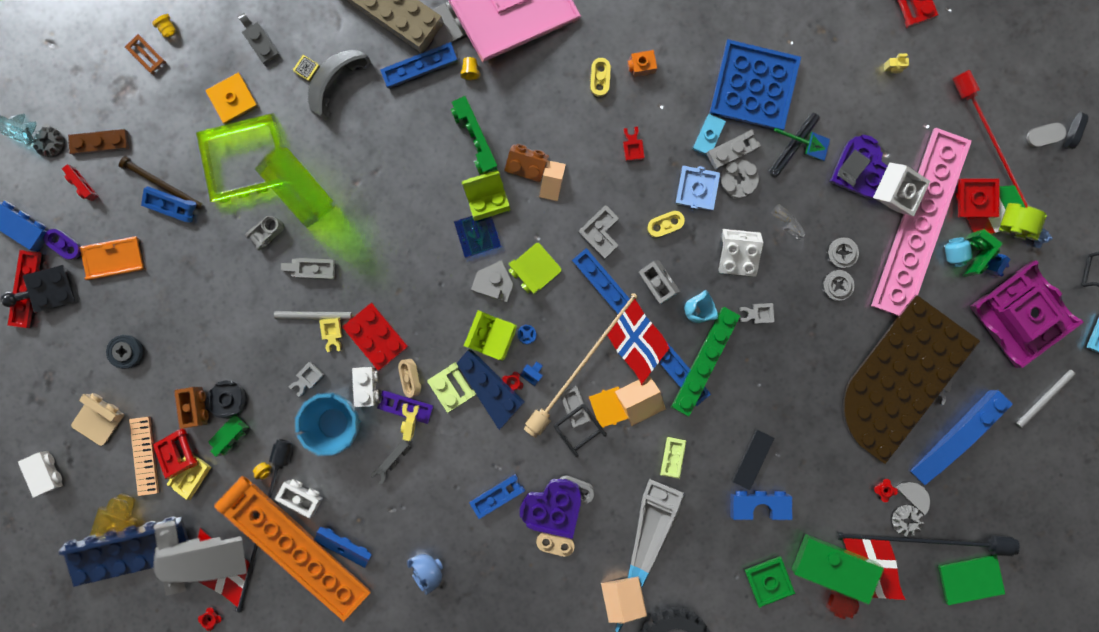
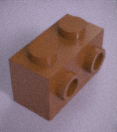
M203 387L174 390L179 429L208 425L209 415L205 409L206 394Z

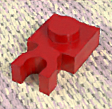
M634 127L635 133L633 135L628 134L627 128L623 129L624 136L627 141L623 142L625 162L643 160L645 158L642 139L637 140L638 127Z

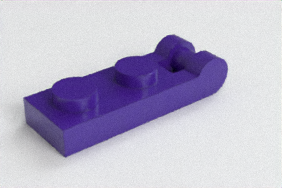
M382 390L381 403H378L377 409L406 417L402 412L403 404H408L407 409L409 412H413L414 407L419 406L416 421L425 424L429 423L434 405ZM390 399L394 400L393 407L388 405Z

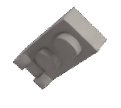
M753 129L706 153L715 170L761 147L759 141H756ZM747 140L750 146L746 147L743 141Z

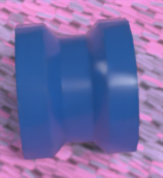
M523 325L519 328L517 336L523 344H531L535 341L537 334L531 325Z

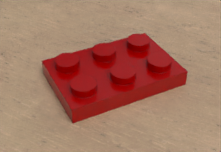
M372 302L342 326L378 371L409 347Z

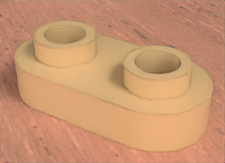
M412 359L401 360L398 370L403 392L408 398L416 397L421 391L417 365Z
M543 532L537 537L536 544L541 551L563 557L571 555L574 551V542L571 538ZM544 539H548L550 543L548 545H544L542 541ZM567 544L569 547L567 550H563L561 545Z

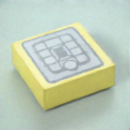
M302 55L293 71L310 82L320 66Z

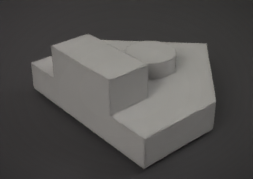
M502 260L478 271L471 290L508 302L513 283Z

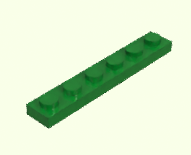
M726 307L721 308L718 319L715 320L671 406L672 409L686 417L690 416L740 315Z

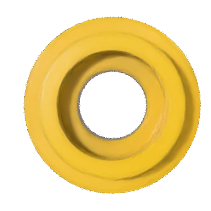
M266 462L260 463L253 469L254 478L256 480L267 478L271 474L272 467L266 464Z

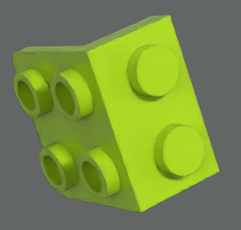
M540 243L534 244L516 261L512 260L508 264L511 268L508 270L515 279L519 277L523 282L521 284L523 289L528 294L532 292L533 295L561 272V267Z
M478 310L464 346L503 361L508 353L517 325Z

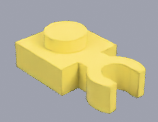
M340 318L320 320L322 340L328 339L326 351H331V344L336 345L337 351H340L342 345L337 339L342 337Z

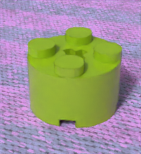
M1008 203L999 231L1007 234L1015 233L1014 237L1023 240L1027 238L1038 240L1046 220V213L1030 206L1025 208L1020 207L1021 204Z

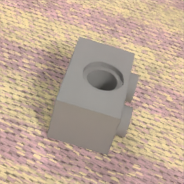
M659 260L653 261L639 271V274L660 304L667 302L680 293V290Z

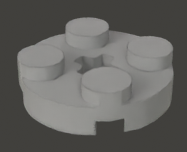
M745 160L729 162L720 174L721 187L727 195L733 198H744L750 195L756 189L759 181L756 166ZM738 174L744 178V181H741L740 184L737 183V180H734V177L738 176Z

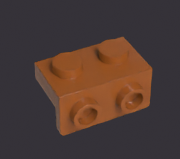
M521 144L512 145L504 171L541 182L549 156L540 150H529Z

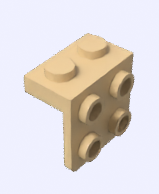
M83 394L79 401L84 406L71 426L100 446L105 445L125 414L120 412L119 408L115 405L103 401V398L98 394Z

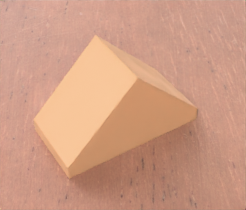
M547 160L539 198L558 202L566 164Z

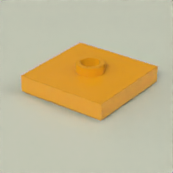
M239 72L205 90L224 124L258 107Z

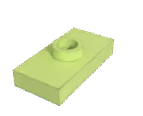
M667 437L660 475L680 479L686 440Z

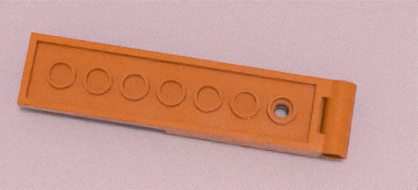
M241 476L214 505L221 514L343 622L371 593L369 588L319 545L309 532L245 476ZM254 512H258L260 517H255Z

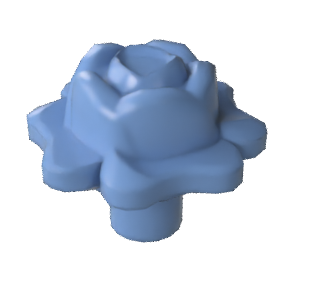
M1044 228L1042 229L1039 239L1033 240L1035 248H1041L1043 243H1048L1053 239L1049 231Z

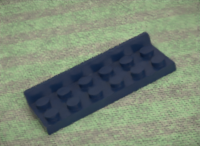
M168 517L158 523L151 521L141 527L130 526L125 528L124 531L116 532L113 530L106 532L102 536L96 537V535H91L81 541L70 540L65 542L58 552L59 555H64L73 587L154 568V557L157 547L154 525L175 521L178 544L188 541L182 517Z

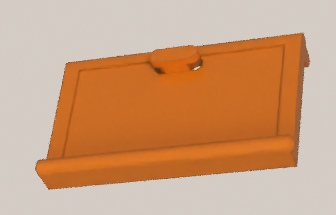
M137 236L80 247L86 281L144 270L139 238Z

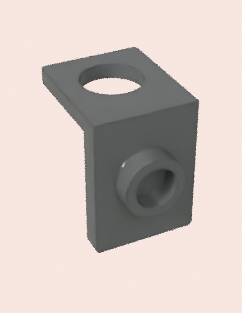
M854 150L840 167L838 176L854 186L858 176L870 163V159Z

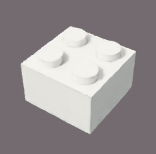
M889 163L873 198L896 212L914 216L930 180L908 166Z

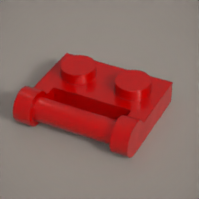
M897 0L905 18L904 24L906 28L938 16L933 0H909L916 18H913L906 0Z
M180 429L153 444L165 479L170 480L185 470L198 465V461L194 458L188 443L186 429ZM177 440H179L186 458L184 462H182L175 443Z

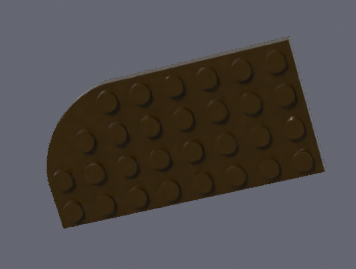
M914 295L847 384L843 399V412L846 425L854 440L862 448L886 464L980 340L924 299Z

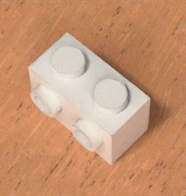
M375 367L352 368L354 407L376 406L377 402H379V390H376L378 371H375Z
M49 451L38 452L18 461L32 497L42 496L63 486L61 482L62 476L56 470L54 458Z
M295 479L285 481L275 500L308 518L315 515L323 497L319 496L320 493L312 488L308 490L302 487L303 484Z

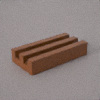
M139 34L125 46L152 75L156 73L157 69L161 68L162 64L166 63ZM138 41H140L158 59L157 62H155L144 51V49L137 43ZM135 46L153 66L150 67L131 47Z

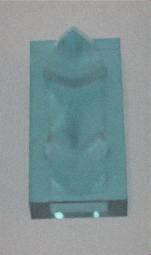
M24 113L10 118L0 115V132L3 135L28 146L35 142L32 136L36 129L35 121L22 124L25 119Z

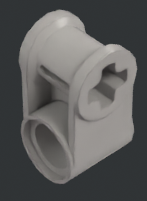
M267 216L251 228L245 236L247 239L250 238L256 245V249L260 251L282 232L283 222L276 217ZM275 221V228L270 230L269 224Z

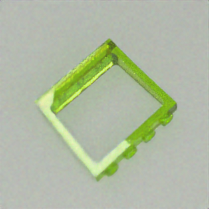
M274 113L196 132L210 202L219 200L220 203L231 201L232 196L238 195V198L250 196L249 192L256 191L257 194L268 191V187L275 186V189L284 188L287 186L286 183L294 180ZM260 126H268L284 176L218 192L213 174L208 140Z

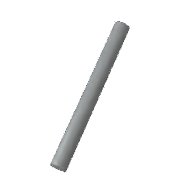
M274 312V319H352L351 312Z
M1069 370L1016 425L1022 429L1076 375L1075 372Z

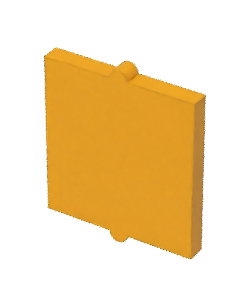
M619 386L606 391L602 390L601 393L589 396L596 420L602 428L611 424L616 425L617 422L628 419L615 391L619 390Z

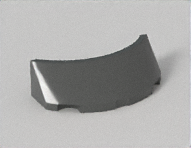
M347 50L325 60L314 73L309 85L308 103L310 110L326 121L331 113L327 108L329 99L323 96L324 92L345 66L351 71L355 70L356 67L367 69L371 63L369 57L358 50Z

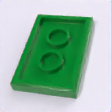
M997 555L938 566L947 605L1005 594Z

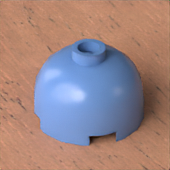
M419 554L407 561L408 568L412 567L414 570L413 579L421 591L425 590V595L431 593L439 586L442 580L441 570L443 569L439 559L434 560L430 555Z

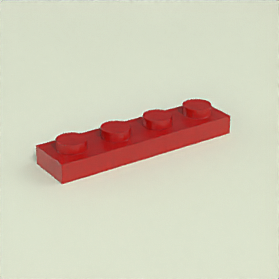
M19 250L13 287L14 294L27 291L22 275L39 271L42 253ZM30 298L17 301L15 306L10 307L7 326L30 328L33 312Z

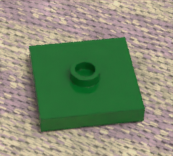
M781 556L744 570L759 608L795 594Z

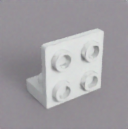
M723 229V248L719 273L757 276L763 246L761 233Z

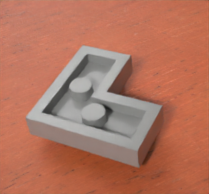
M607 205L578 231L604 259L619 246L606 233L619 220Z

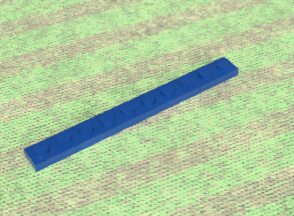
M586 248L572 262L618 315L630 298ZM668 344L669 350L659 361V364L681 388L690 368ZM705 386L695 406H698L711 395Z

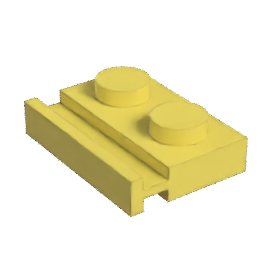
M194 454L193 456L197 459L198 465L171 478L167 483L168 486H171L174 491L186 500L192 499L211 469V466Z

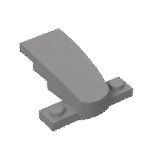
M175 521L154 525L157 541L154 571L158 579L164 582L166 596L186 591L185 582L220 579L247 573L241 536L222 541L220 537L202 542H199V538L178 544Z

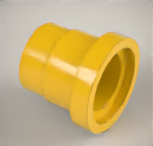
M169 14L161 15L152 22V25L159 30L164 38L176 32L170 21L171 17Z
M473 57L464 58L461 78L465 80L478 79L480 72L478 71L477 59Z

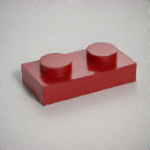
M67 164L62 168L66 174L64 176L70 184L76 186V192L82 199L86 198L94 201L99 197L75 167Z

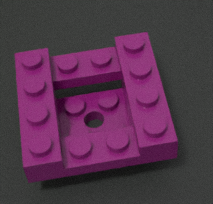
M1037 260L1023 266L1015 272L1014 276L970 306L1015 368H1023L1084 323L1082 319L1077 318L1067 309L1063 303L1061 291L1052 286L1042 276ZM1027 291H1029L1026 295H1024L1023 297H1021L1019 300H1017L1015 303H1013V304H1012L1011 306H1009L1007 309H1004V308L1007 307L1009 304H1011V303L1014 302L1016 299H1018L1020 296H1022L1024 293H1026ZM1033 308H1036L1039 312V316L1036 319L1031 316Z

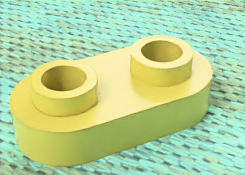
M597 58L592 63L590 90L596 97H603L609 91L611 66L605 58ZM598 67H603V68H604V71H603V72H599V71L597 70V68H598ZM601 85L603 89L599 91L596 89V86Z
M671 211L656 217L648 223L647 231L655 238L677 231L684 225V216L679 211ZM671 219H677L678 223L672 224ZM658 225L660 231H654L653 226Z

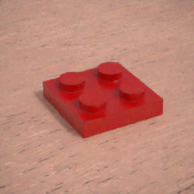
M958 179V218L999 217V179Z

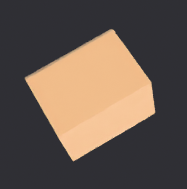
M650 375L642 385L637 380L615 391L631 426L666 409L661 392Z
M639 576L601 583L610 623H626L647 616Z

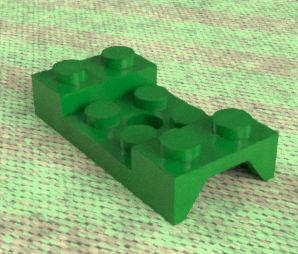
M466 96L452 101L453 108L450 110L456 124L460 123L462 128L467 127L470 137H475L476 139L473 142L478 153L475 154L477 160L474 163L479 175L498 170L496 161Z

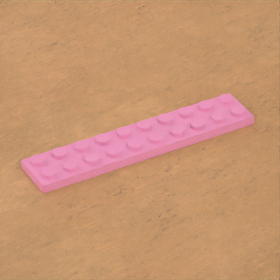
M938 128L933 129L918 171L920 175L930 180V183L915 215L903 214L871 307L899 316L913 296L918 295L970 148L971 140Z

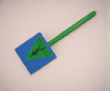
M774 129L779 134L807 144V155L825 161L830 142L829 138L811 132L809 141L780 129Z

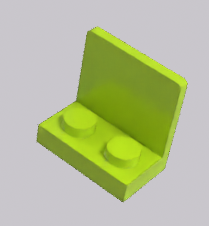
M498 170L462 181L474 221L511 210Z

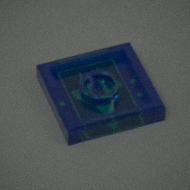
M473 216L454 221L465 258L501 247L492 216L474 221Z

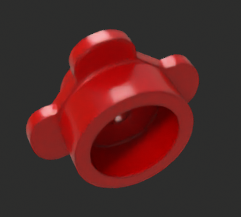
M518 372L502 377V380L513 391L516 389L521 390L524 386L519 379L520 374Z
M884 479L883 482L874 488V492L881 497L883 502H888L890 497L898 493L897 488L891 485L889 479Z
M212 607L207 608L206 612L198 617V622L207 631H212L214 626L222 621L221 616L217 615Z

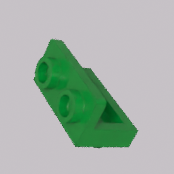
M237 415L230 418L208 441L213 447L210 452L215 457L225 456L232 449L231 446L234 442H238L245 436V431L249 426Z

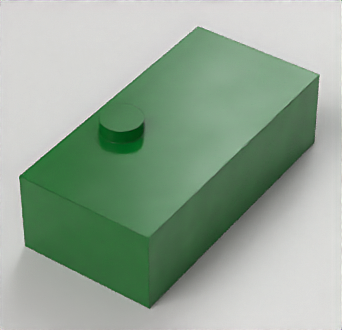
M805 534L791 568L793 573L799 577L867 604L871 602L884 569L876 561L808 534Z

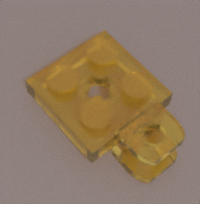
M121 493L108 502L107 508L103 506L98 508L90 536H102L109 532V529L112 527L116 532L124 531L127 527L136 526L138 519L130 517L135 505V499Z

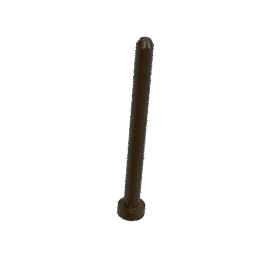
M127 156L121 158L118 166L123 170L126 168L178 198L194 201L196 209L203 207V204L132 163L131 158Z

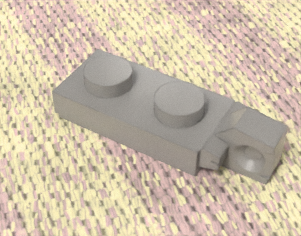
M296 258L292 259V264L281 263V271L291 272V276L296 278L335 279L336 260Z

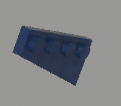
M469 349L457 362V365L500 430L525 401L472 349Z

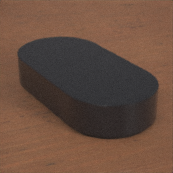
M1079 112L1075 116L1065 140L1064 146L1073 150L1080 143L1089 119L1088 114Z

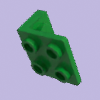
M985 229L970 233L965 240L971 243L972 249L980 252L962 275L968 277L982 274L988 268L987 263L989 260L994 259L999 254V248L1003 243Z

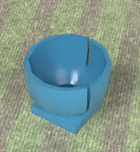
M319 393L301 406L295 418V433L303 432L296 436L303 447L319 456L338 455L353 444L359 432V424L362 421L348 399L337 393Z

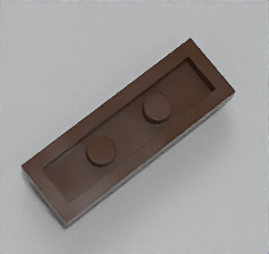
M126 129L68 135L69 153L72 155L129 149L128 131Z

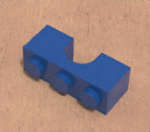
M736 491V494H730V517L733 520H753V511L760 504L767 505L769 518L772 520H792V496L786 494V491H774V494H767V491H755V494H748L747 491Z

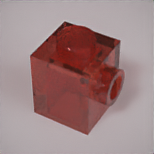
M831 589L826 608L835 612L834 616L844 620L846 617L853 619L854 614L856 615L859 610V600Z

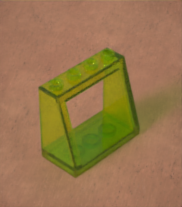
M285 144L276 146L264 156L255 168L258 174L306 228L318 221L336 205L333 199Z

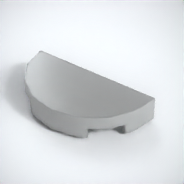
M912 482L901 483L895 487L923 515H926L930 507V498L924 487Z

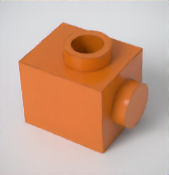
M654 50L632 53L630 60L627 61L628 70L632 72L633 77L656 73L657 65Z

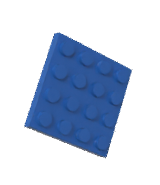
M727 39L709 114L771 129L777 128L783 131L801 57Z

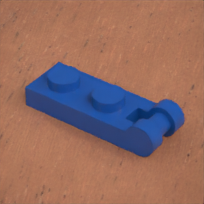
M148 186L143 190L141 206L184 222H193V210L196 209L194 201H186Z
M516 474L469 502L478 519L525 491L523 485L520 486L517 481L518 477ZM510 484L514 489L511 493L506 488Z

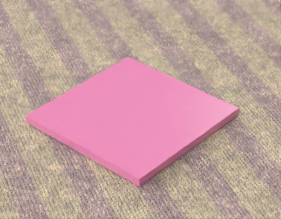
M448 0L482 62L581 18L572 0Z

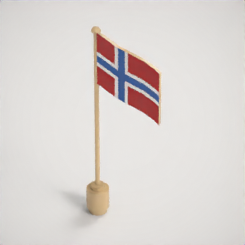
M635 293L631 294L630 300L546 410L541 408L540 411L537 409L525 423L524 430L535 438L543 433L551 422L549 419L551 415L548 412L606 336L610 339L617 353L635 372L640 384H643L669 350V346L663 335L645 316L636 301L638 296Z

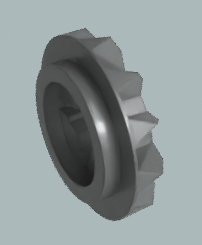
M49 126L35 131L36 135L32 138L34 144L32 147L38 154L44 157H53L62 150L64 139L57 129ZM48 138L54 143H47L46 146V144L43 143L42 140H47Z

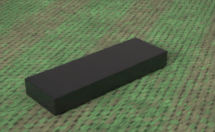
M756 429L732 482L751 490L775 439L774 437Z

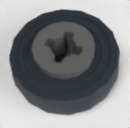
M116 336L107 345V359L116 368H132L142 359V345L133 336Z

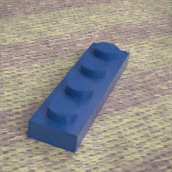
M449 42L380 69L389 89L456 63L458 60L452 44Z

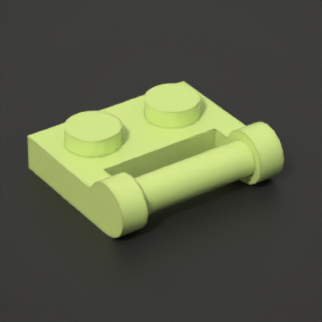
M456 362L427 380L447 413L476 395L475 391L471 390L462 376ZM449 373H452L465 393L464 396L460 397L447 376Z

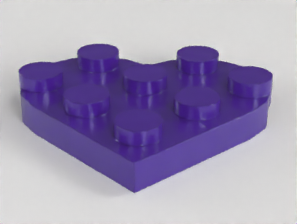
M867 135L857 136L848 141L830 182L858 195L872 199L888 165L881 161L883 153L878 145L879 142ZM857 150L870 159V163L858 176L855 185L852 186L838 176V171L851 153Z
M567 479L550 480L544 492H530L523 499L520 506V518L532 530L573 539L581 505L579 485Z

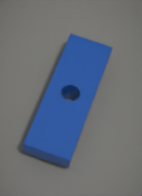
M320 527L316 533L315 541L364 568L367 566L372 554L366 548L352 544L348 538L339 537L329 528Z

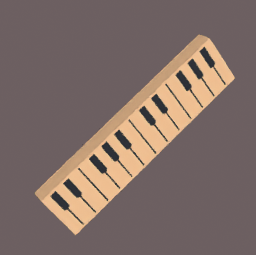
M151 416L129 419L138 496L159 493Z

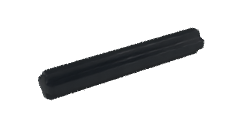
M812 112L795 136L806 139L820 120V116ZM794 139L791 140L769 170L773 176H779L802 142Z

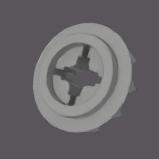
M844 237L834 240L829 245V261L841 268L852 266L859 257L857 244L853 240ZM842 247L844 248V251L851 253L845 255L844 259L842 258V255L836 253L838 251H841Z
M842 270L832 271L823 282L824 292H826L829 298L836 301L849 298L854 291L852 276ZM834 281H842L841 287H843L842 289L844 290L837 289L836 291H834L836 287Z
M903 505L896 509L892 516L893 527L903 536H915L916 533L921 531V527L924 524L923 515L916 507ZM910 515V519L915 521V523H909L907 527V523L901 521V519H908Z

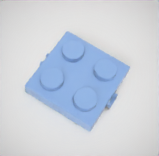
M682 166L675 204L713 211L720 172L705 170L704 167Z

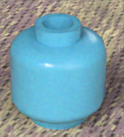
M962 237L950 239L949 243L945 246L947 262L955 264V267L967 265V262L973 257L971 243Z

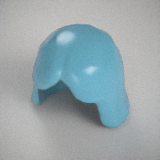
M704 290L685 303V314L693 323H703L718 319L716 306L707 290ZM696 306H698L701 311L699 315L696 312Z

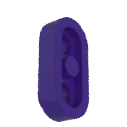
M50 229L46 232L44 236L45 244L63 258L75 260L81 255L80 244L64 232L57 229ZM58 236L59 241L55 242V238ZM73 247L74 252L71 254L70 249Z

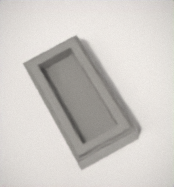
M577 386L565 390L560 396L567 414L581 404H584ZM583 408L569 418L573 429L591 422L589 415Z

